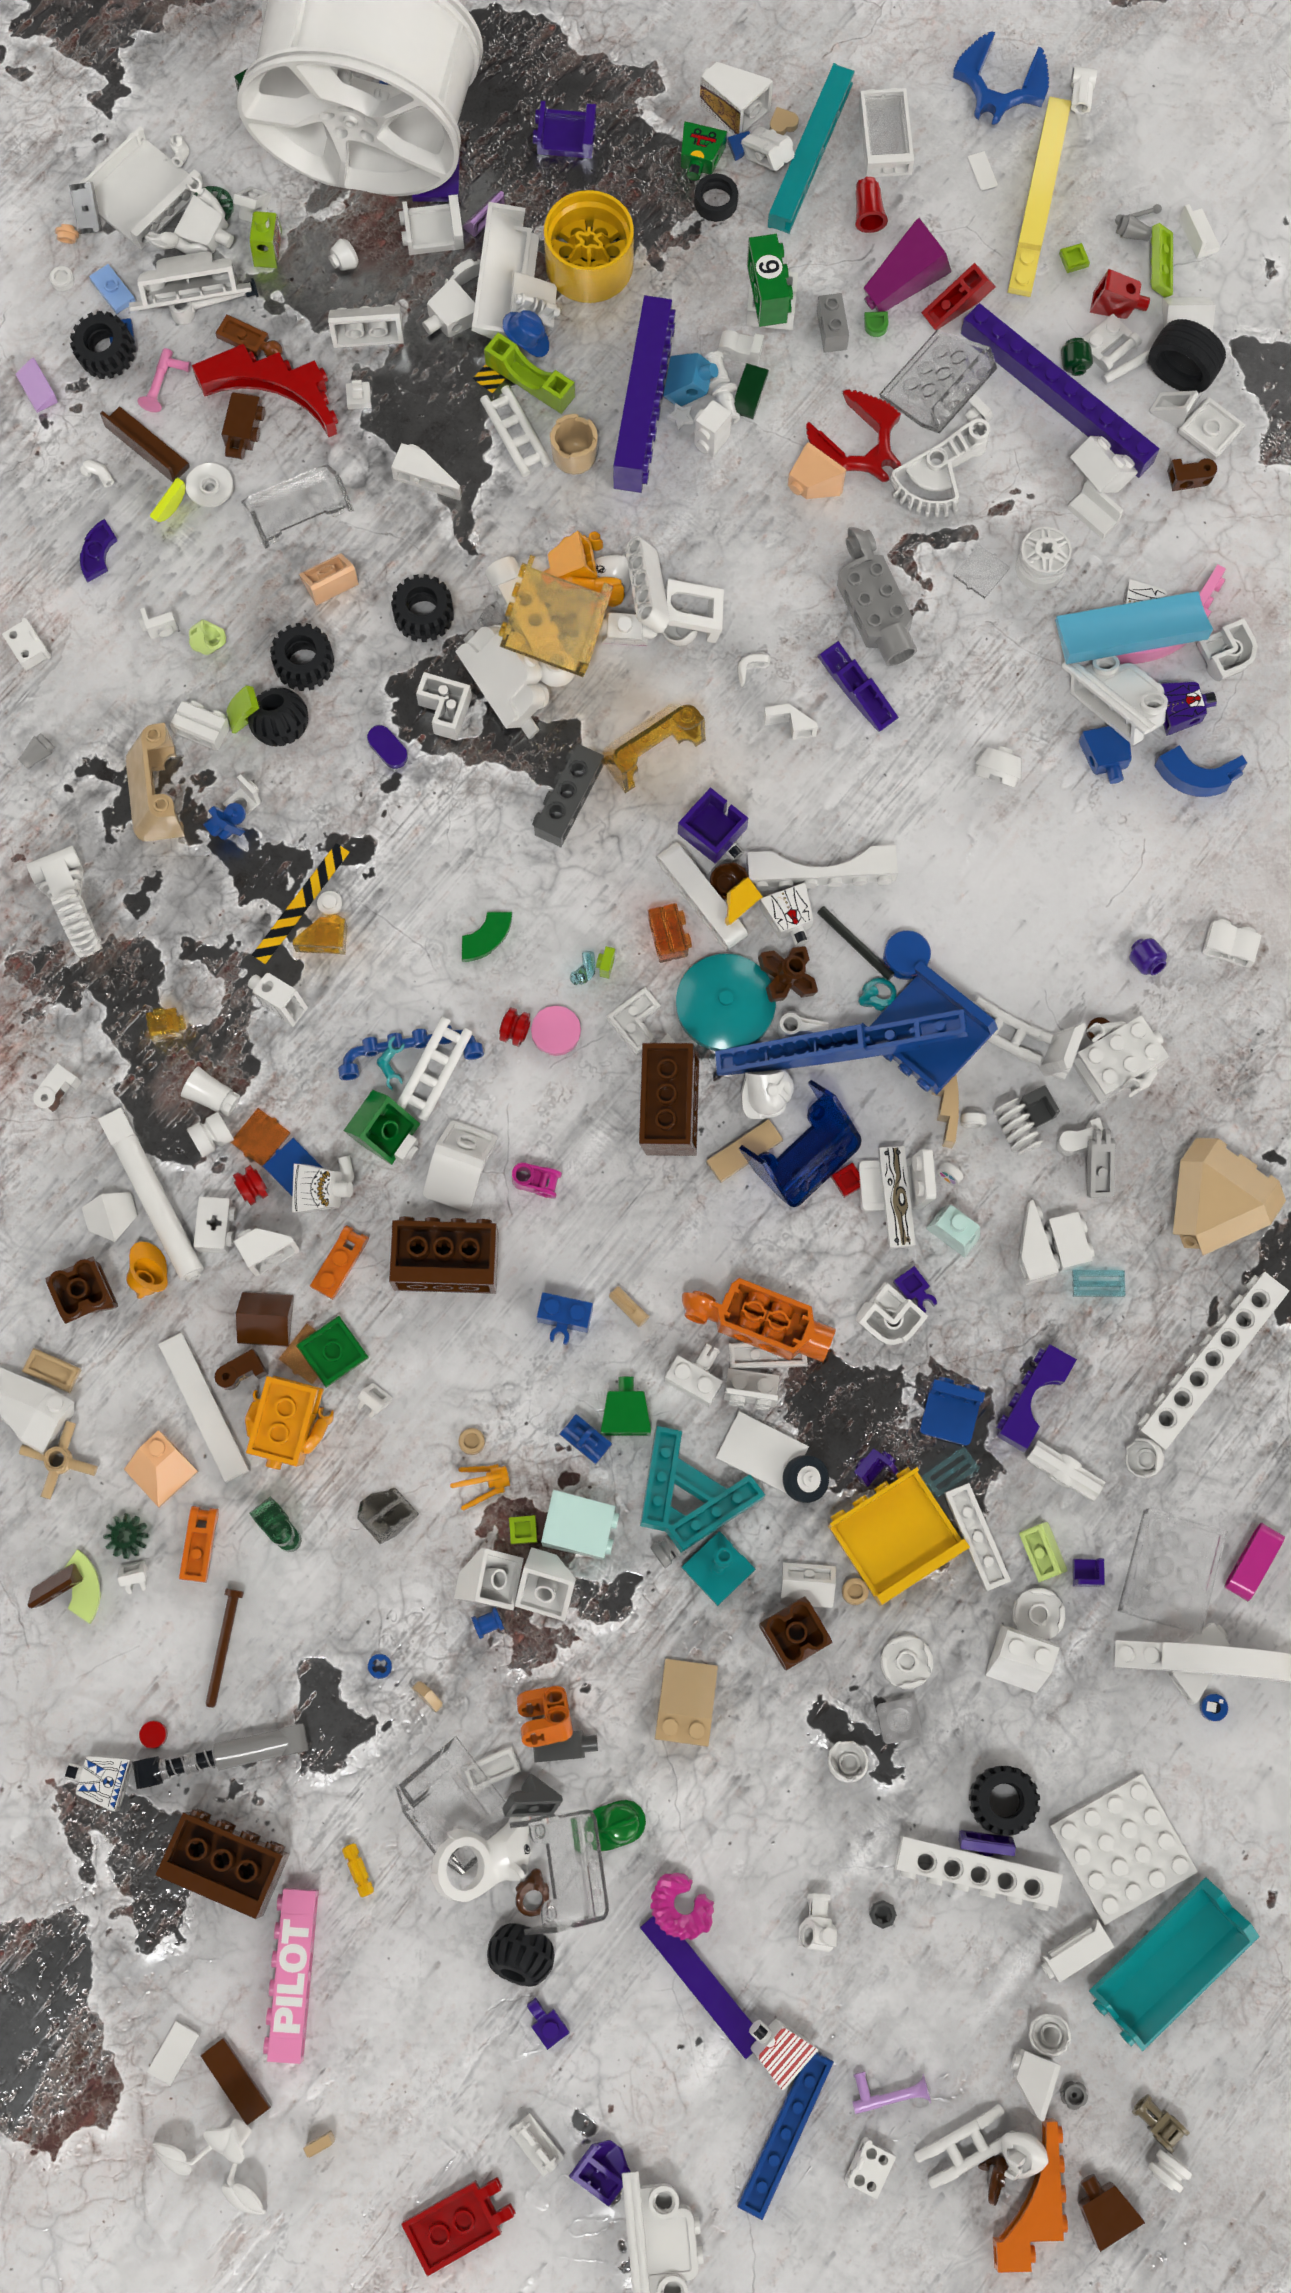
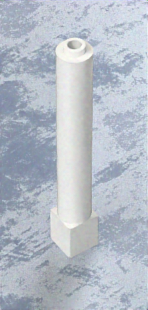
M120 1107L102 1116L98 1120L130 1179L180 1280H186L188 1283L201 1277L200 1273L204 1268L158 1180L126 1113Z

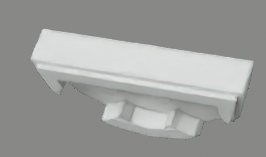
M468 259L461 262L453 269L454 274L451 278H454L462 286L479 275L481 260L473 261Z

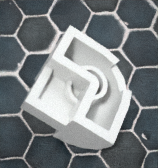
M1245 619L1222 627L1221 632L1209 636L1208 640L1198 641L1197 643L1208 665L1206 670L1215 681L1224 680L1248 668L1255 660L1258 648L1256 639Z
M883 1283L871 1300L865 1302L861 1307L855 1321L880 1342L896 1345L909 1340L927 1319L928 1315L910 1299H905L891 1285Z

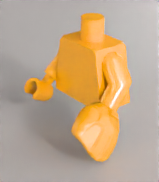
M576 531L572 535L564 537L559 545L548 553L550 568L541 572V578L546 585L556 582L564 590L592 591L602 603L610 607L620 605L625 595L624 586L621 584L620 579L612 577L598 578L593 551H599L603 548V541L598 532L593 531L586 537L579 531Z

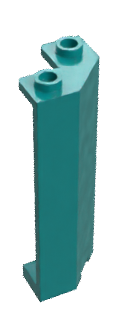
M1205 1877L1089 1990L1095 1999L1092 2004L1103 2016L1108 2014L1122 2030L1120 2036L1129 2046L1136 2044L1144 2051L1260 1936L1252 1924L1233 1908L1225 1894Z

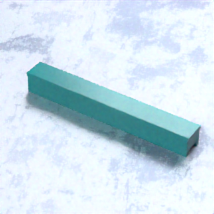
M833 63L795 151L794 158L789 165L770 209L768 228H774L790 234L852 89L853 82L851 81L855 73L854 70Z

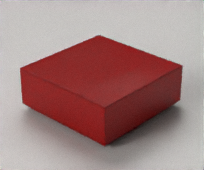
M853 1163L831 1175V1179L844 1198L860 1188V1175Z

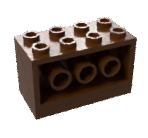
M642 1043L639 1145L646 1155L697 1156L700 1057L694 1043Z
M407 1216L399 1217V1220H392L389 1282L394 1291L496 1294L499 1232L497 1224L492 1223V1220L477 1219L476 1223L466 1222V1219L452 1218L451 1222H440V1218L427 1217L425 1221H414L415 1218ZM418 1249H423V1252L420 1254H415V1251ZM443 1250H449V1253L441 1255ZM469 1251H475L473 1255L468 1256L466 1254Z
M192 1809L190 1812H183L155 1876L254 1919L264 1916L290 1855L284 1851L285 1846L274 1841H267V1843L259 1841L261 1836L249 1830L236 1831V1825L221 1819V1821L217 1820L215 1822L210 1819L212 1815L203 1810ZM203 1843L205 1851L199 1854L197 1845ZM228 1854L230 1862L224 1865L222 1855ZM252 1864L255 1873L249 1876L246 1867Z

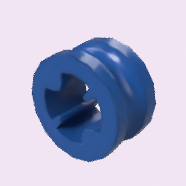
M376 1654L371 1657L368 1662V1671L374 1678L383 1679L391 1673L392 1663L386 1655ZM377 1659L380 1662L384 1660L387 1662V1666H384L387 1670L384 1673L380 1671L375 1673L372 1667H376L373 1663Z

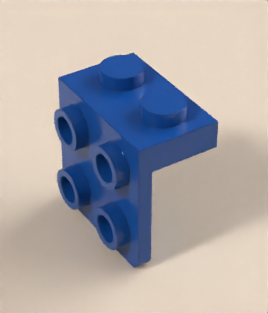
M939 1377V1380L934 1379L930 1385L920 1426L921 1434L964 1446L969 1445L979 1406L983 1403L985 1392L979 1391L980 1387L971 1384H964V1387L955 1385L954 1380Z

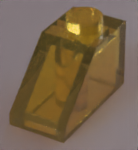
M328 915L327 917L318 918L293 939L295 952L345 955L348 928L345 918L339 915Z

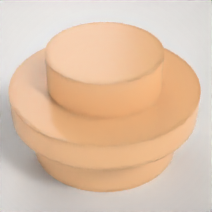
M61 224V227H56L55 229L57 240L60 242L74 244L76 239L79 238V232L72 225Z

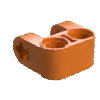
M563 1687L528 1690L518 1695L517 1709L521 1716L535 1717L545 1715V1718L531 1720L522 1725L521 1738L525 1746L539 1747L566 1741L572 1736L573 1728L566 1691Z

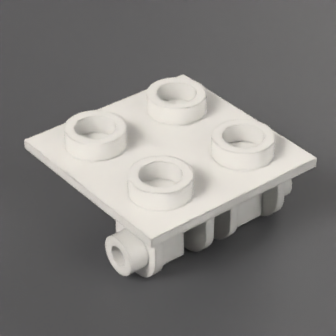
M514 271L511 312L533 311L541 318L543 325L553 328L555 316L558 317L561 311L556 304L557 287L553 283Z

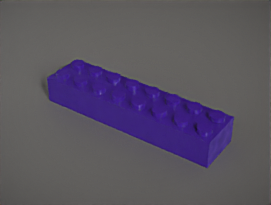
M644 295L613 465L614 489L642 493L643 484H648L649 463L652 462L653 457L652 446L656 440V424L659 421L660 401L663 400L664 394L663 384L664 379L667 378V362L672 349L671 339L675 333L676 310L672 309V299Z

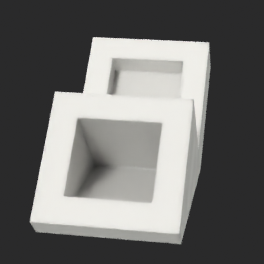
M782 704L764 708L765 726L789 722L792 740L816 737L817 722L792 705Z

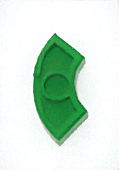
M487 912L486 920L479 930L462 936V962L484 958L503 943L511 927L512 912Z

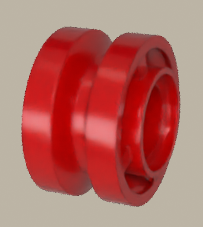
M510 1007L503 1017L499 1030V1040L506 1043L509 1039H512V1045L520 1047L530 1027V1013L523 1012L521 1015H518L517 1009Z
M251 1165L245 1168L244 1175L239 1172L233 1175L236 1180L234 1184L244 1201H248L250 1206L256 1203L257 1196L263 1199L269 1196L266 1192L267 1187L257 1170H253Z

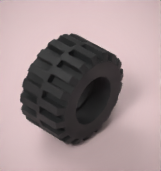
M97 311L96 315H93L91 312L87 314L88 317L86 319L82 317L79 320V325L75 324L73 327L75 333H71L70 339L73 341L70 343L73 354L84 370L93 377L97 375L99 379H105V376H108L111 379L114 378V374L120 376L123 374L122 370L124 368L128 370L130 367L129 361H134L135 356L133 353L136 352L134 338L117 315L113 316L111 312H106L104 315L102 311ZM113 337L111 345L106 350L93 352L99 341Z
M419 574L413 575L414 579L411 580L408 577L404 579V585L398 584L397 591H394L392 595L391 606L396 626L406 638L411 636L412 641L417 642L418 639H421L422 642H427L429 638L432 641L437 640V635L442 637L446 634L445 629H450L451 621L454 618L451 593L449 589L447 590L446 584L444 582L439 583V578L435 576L430 579L429 575L424 574L423 577L419 578ZM422 601L431 602L436 606L427 615H416L410 612L413 605Z
M296 623V627L293 628L291 625H288L285 632L282 630L278 632L279 638L274 637L270 653L278 678L280 677L281 682L284 685L288 683L289 688L293 690L295 687H298L299 691H304L306 687L309 688V691L314 690V685L322 686L323 679L328 680L330 678L329 672H333L334 655L327 635L321 633V629L317 626L313 629L312 625L308 623L305 626H302L301 623ZM300 650H311L316 653L314 658L306 664L298 665L289 661L291 656Z
M995 1766L984 1770L985 1772L976 1777V1782L972 1783L970 1788L972 1792L969 1795V1801H971V1806L969 1807L975 1816L976 1822L980 1823L985 1830L998 1835L1020 1834L1019 1832L1027 1830L1029 1825L1036 1820L1035 1815L1040 1810V1806H1038L1040 1794H1037L1036 1789L1038 1787L1036 1783H1033L1031 1777L1023 1773L1019 1768ZM1000 1784L1011 1785L1019 1796L1018 1808L1009 1817L998 1816L990 1806V1794Z

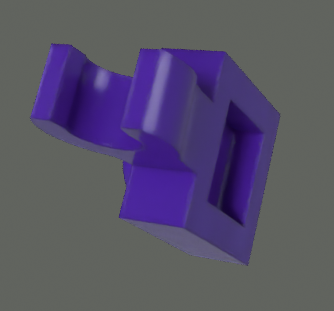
M536 1997L527 2004V2008L537 2020L531 2027L547 2050L570 2033L554 2008L546 2013Z

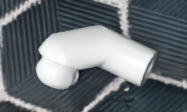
M90 459L83 462L80 472L84 476L97 475L105 488L114 484V480L104 464Z
M350 1156L338 1158L342 1182L352 1183L354 1172Z

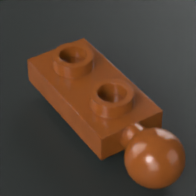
M227 314L215 332L218 339L235 347L244 344L247 351H252L256 357L259 356L262 350L266 357L278 352L282 355L283 352L279 342L275 340L268 341V333Z

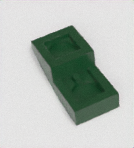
M746 363L734 399L736 412L740 416L754 419L768 377V369Z

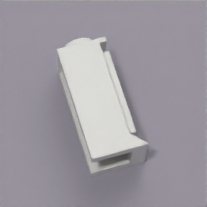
M1093 1918L1091 1927H1086L1047 1952L1048 1957L1042 1955L1041 1958L1044 1963L1041 1967L1049 1979L1054 1978L1055 1981L1060 1983L1113 1949L1114 1945L1100 1922Z

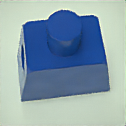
M1110 726L1083 731L1079 744L1092 772L1095 775L1107 773L1110 784L1123 781L1122 770L1128 768L1132 758L1130 742Z

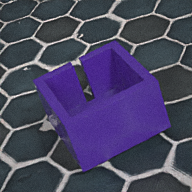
M710 787L678 822L677 834L716 864L746 831L749 818L732 804L728 807V814L726 816L727 800Z

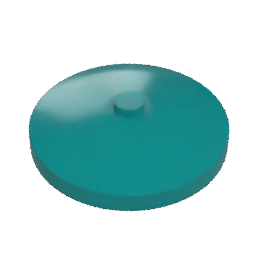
M716 954L698 961L685 973L677 990L676 1012L683 1030L697 1044L713 1051L755 1044L768 1031L774 1018L776 1002L769 1001L766 991L771 980L761 970L759 965L743 956Z

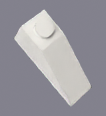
M401 443L391 467L393 479L459 501L461 500L460 485L420 447Z

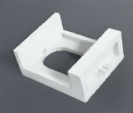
M668 579L664 587L669 612L668 625L707 632L706 642L716 643L722 632L724 589ZM675 594H685L709 599L708 617L677 611L671 605V597Z

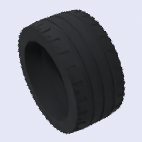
M1177 319L1172 320L1162 329L1150 349L1148 359L1153 372L1164 383L1179 391H1197L1200 393L1213 383L1226 359V351L1217 335L1207 327L1195 321Z

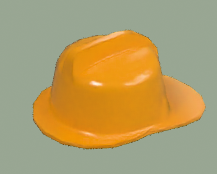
M142 1241L135 1243L130 1249L129 1270L126 1277L128 1286L136 1292L138 1299L152 1295L155 1292L164 1291L168 1285L167 1264L163 1253L155 1245Z

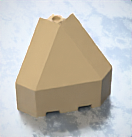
M1196 1138L1180 1161L1173 1234L1180 1235L1184 1248L1200 1249L1202 1255H1206L1271 1225L1286 1202L1278 1179L1272 1175L1269 1177L1265 1176L1256 1169L1258 1165L1242 1154L1239 1156L1235 1155L1226 1148L1228 1144L1219 1138Z

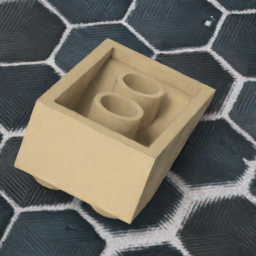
M665 1659L655 1740L709 1746L718 1666Z

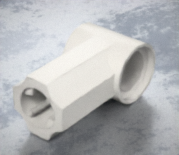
M1077 66L1073 68L1071 88L1073 90L1070 110L1074 111L1075 114L1083 115L1090 112L1097 69Z
M787 1013L781 1017L777 1033L781 1039L828 1030L829 1023L801 1018L795 1013ZM792 1023L796 1030L787 1031L783 1024Z

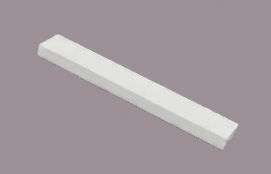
M181 1332L158 1344L225 1483L249 1472L250 1470L183 1333Z

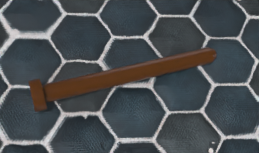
M225 1589L224 1595H227L228 1599L206 1698L207 1707L214 1708L217 1703L238 1598H243L244 1594L242 1591Z

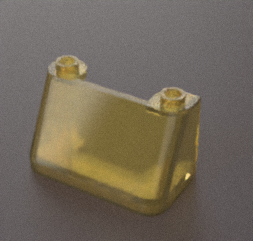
M671 704L604 748L602 755H604V765L624 793L635 787L633 776L638 771L636 765L638 757L672 735L678 744L683 741H690L695 747L706 741L705 719L698 709L687 704Z

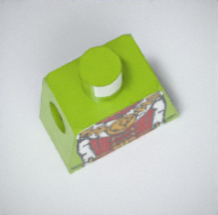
M253 212L250 247L254 267L277 268L282 227L276 213ZM262 245L267 246L268 250L263 251Z

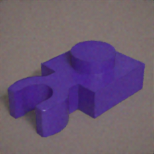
M915 1266L894 1280L893 1283L904 1298L911 1301L915 1299L917 1306L924 1313H926V1309L923 1307L924 1301H929L933 1307L937 1305L936 1298L926 1294L925 1291L930 1285Z

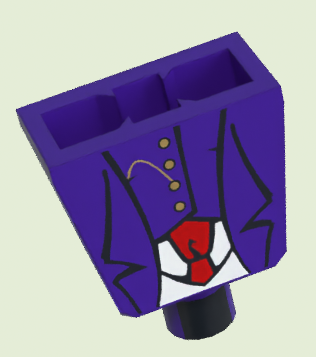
M1197 682L1162 683L1164 695L1168 699L1165 722L1163 724L1166 736L1201 723L1207 714L1206 708L1214 707L1217 704L1215 693L1202 694Z

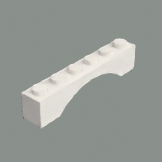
M896 845L870 846L865 852L854 859L828 867H809L796 864L782 858L773 851L747 852L746 859L747 875L758 891L767 890L769 887H779V889L785 890L804 882L806 888H816L818 885L840 887L843 884L853 883L854 886H863L869 882L887 885L892 883V881H896L898 875Z

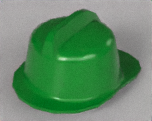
M619 1800L591 1811L584 1819L582 1826L583 1837L589 1846L599 1851H609L630 1844L639 1839L644 1832L646 1825L645 1814L638 1804L629 1800Z

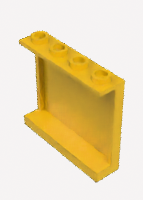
M909 1467L896 1474L898 1480L889 1485L885 1481L874 1489L876 1494L867 1499L864 1495L852 1503L854 1508L847 1513L842 1509L830 1517L833 1521L828 1525L830 1531L862 1580L867 1584L869 1591L879 1606L970 1548L966 1540L961 1539L918 1473V1467L912 1471Z

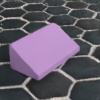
M500 191L493 195L462 226L463 229L473 237L477 236L486 225L488 202L505 204L504 192Z
M35 358L30 359L15 375L38 413L58 403Z

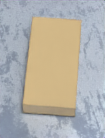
M33 1348L22 1372L70 1393L81 1369Z

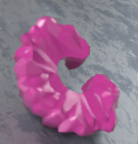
M682 1873L664 1874L657 1881L655 1890L651 1895L653 1902L650 1905V1909H653L652 1915L656 1918L655 1923L660 1926L662 1931L666 1932V1935L680 1937V1940L687 1938L693 1940L703 1932L708 1933L713 1923L714 1902L709 1900L706 1894H699L693 1901V1911L688 1915L680 1914L674 1907V1899L678 1894L690 1891L693 1880Z

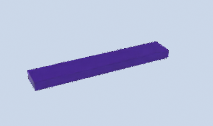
M652 1916L640 1926V1929L737 2050L747 2059L753 2054L750 2048L756 2041L749 2033L753 2023L688 1942L680 1940V1937L666 1935V1932L662 1931L660 1926L655 1923L656 1918Z

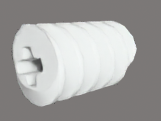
M1017 1098L997 1107L994 1110V1115L1002 1116L998 1120L999 1125H1006L1002 1132L1010 1134L1007 1137L1008 1143H1015L1011 1147V1151L1019 1152L1017 1155H1022L1039 1147L1043 1140H1034L1039 1132H1030L1029 1129L1034 1125V1122H1025L1030 1113H1021L1026 1105H1017L1016 1102L1020 1099Z

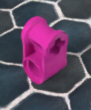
M519 1163L512 1170V1183L519 1190L555 1199L557 1195L555 1193L558 1178H561L562 1173L552 1168ZM521 1171H525L530 1175V1179L521 1182L516 1178V1175Z

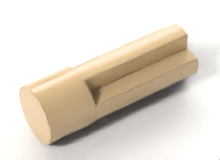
M619 1286L609 1294V1298L638 1327H641L649 1319L650 1316Z

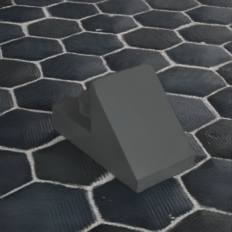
M530 1774L521 1788L522 1791L511 1793L502 1810L504 1817L554 1815L563 1798L562 1795L539 1778Z

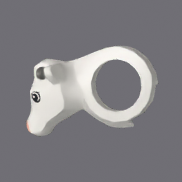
M510 1817L508 1823L489 1840H485L467 1829H456L447 1832L449 1838L439 1846L435 1853L432 1871L430 1872L431 1881L437 1892L447 1900L469 1902L487 1892L501 1881H520L525 1879L529 1875L528 1862L532 1854L529 1841V1832L532 1825L531 1817ZM468 1846L477 1857V1875L470 1885L457 1890L447 1878V1863L451 1854L456 1849Z

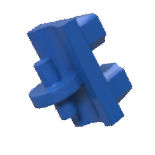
M231 803L225 810L215 806L208 810L212 817L203 825L212 836L216 837L218 835L222 840H226L232 834L241 836L245 832L243 828L237 826L244 821L246 811L241 804Z
M577 1414L559 1434L595 1465L612 1446L609 1440Z

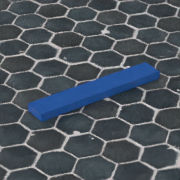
M816 2052L796 2075L739 2200L738 2208L763 2220L834 2061Z

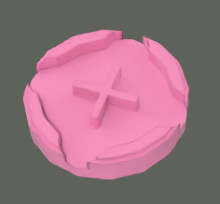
M546 1007L538 1012L533 1019L531 1026L532 1040L542 1052L544 1051L553 1056L565 1055L572 1051L579 1041L581 1035L580 1022L575 1013L566 1007Z

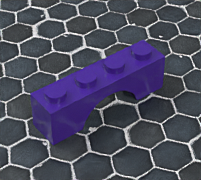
M1051 1344L1045 1350L1039 1349L1033 1360L1037 1363L1033 1372L1030 1370L1026 1372L1021 1381V1384L1025 1385L1020 1394L1017 1392L1014 1394L1008 1405L1012 1407L1009 1415L1003 1414L996 1426L1000 1430L996 1437L1022 1452L1028 1449L1040 1428L1031 1411V1401L1035 1391L1045 1385L1061 1386L1066 1381L1077 1359Z

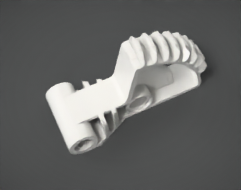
M975 419L961 427L942 443L893 470L890 481L895 489L893 493L894 500L901 497L899 504L902 506L908 503V511L916 507L917 515L921 513V510H925L926 517L930 515L931 511L934 512V516L937 518L939 512L943 511L946 517L950 509L956 514L958 512L959 493L952 468L966 462L971 457H979L985 453L990 434L989 423L984 419ZM934 458H938L942 461V463L939 465H935L931 462V460ZM908 474L917 486L925 490L938 492L950 489L952 499L944 501L921 499L908 492L898 479Z
M71 845L27 863L26 866L34 884L51 899L63 929L79 958L88 957L103 949L81 897L84 869L74 846Z

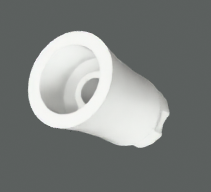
M199 1066L191 1073L181 1092V1097L195 1101L227 1117L233 1113L240 1100L239 1094L210 1076Z

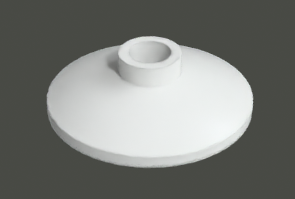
M203 463L190 471L185 481V489L188 497L195 504L208 508L216 507L223 504L230 497L233 491V479L229 471L222 465ZM209 487H214L213 490L207 491Z

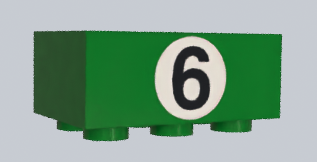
M777 233L749 237L747 269L759 327L787 323L788 313L792 312L791 300H793V290L791 285H787L786 279L789 278L787 263L783 264L784 246L783 243H779Z

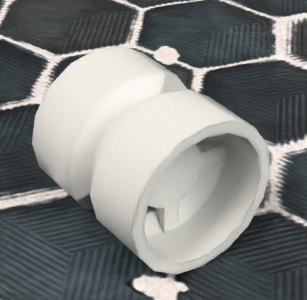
M219 1112L207 1117L204 1124L198 1122L187 1128L202 1157L214 1152L217 1145L223 1147L234 1140Z

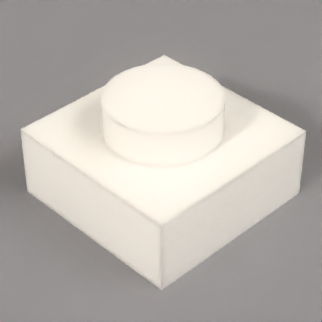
M408 1134L394 1154L396 1160L403 1165L408 1160L413 1161L419 1152V1148H417L419 1143L415 1137Z

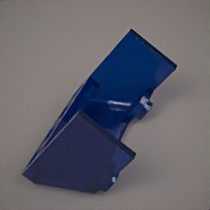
M810 1080L808 1084L818 1100L811 1105L807 1113V1119L811 1127L777 1159L770 1152L756 1155L743 1145L739 1147V1150L753 1171L783 1202L791 1207L801 1205L858 1151L862 1141L860 1134L837 1096L813 1080Z

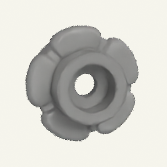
M1069 2081L1064 2084V2090L1060 2096L1062 2102L1067 2104L1069 2109L1077 2110L1087 2103L1088 2095L1086 2094V2087L1082 2083ZM1073 2092L1077 2094L1075 2098L1072 2097Z

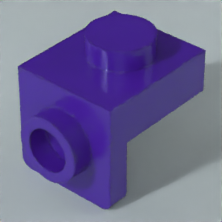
M873 1448L866 1458H862L858 1462L854 1473L858 1480L868 1487L883 1468L894 1475L898 1473V1469L894 1464L896 1460L885 1451L881 1454Z

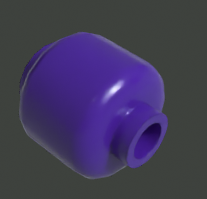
M1139 939L1132 945L1129 958L1141 974L1153 976L1165 968L1167 953L1155 939Z

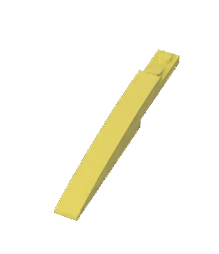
M1049 96L1007 293L1031 297L1071 107L1070 100Z

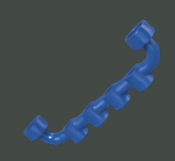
M416 1029L412 1031L411 1038L402 1039L401 1033L389 1034L387 1042L378 1043L375 1037L365 1038L362 1040L363 1046L350 1049L344 1056L343 1065L338 1067L339 1078L346 1081L358 1078L359 1069L358 1065L353 1063L354 1059L359 1056L373 1057L385 1052L388 1048V1041L392 1036H395L391 1044L393 1048H399L404 1043V1049L412 1047L421 1049L427 1046L432 1034L427 1035L426 1029ZM453 1030V1031H455V1032L461 1034L463 1030ZM471 1035L463 1051L464 1058L474 1060L484 1056L483 1045L476 1042L473 1035ZM442 1037L439 1044H450L453 1041Z

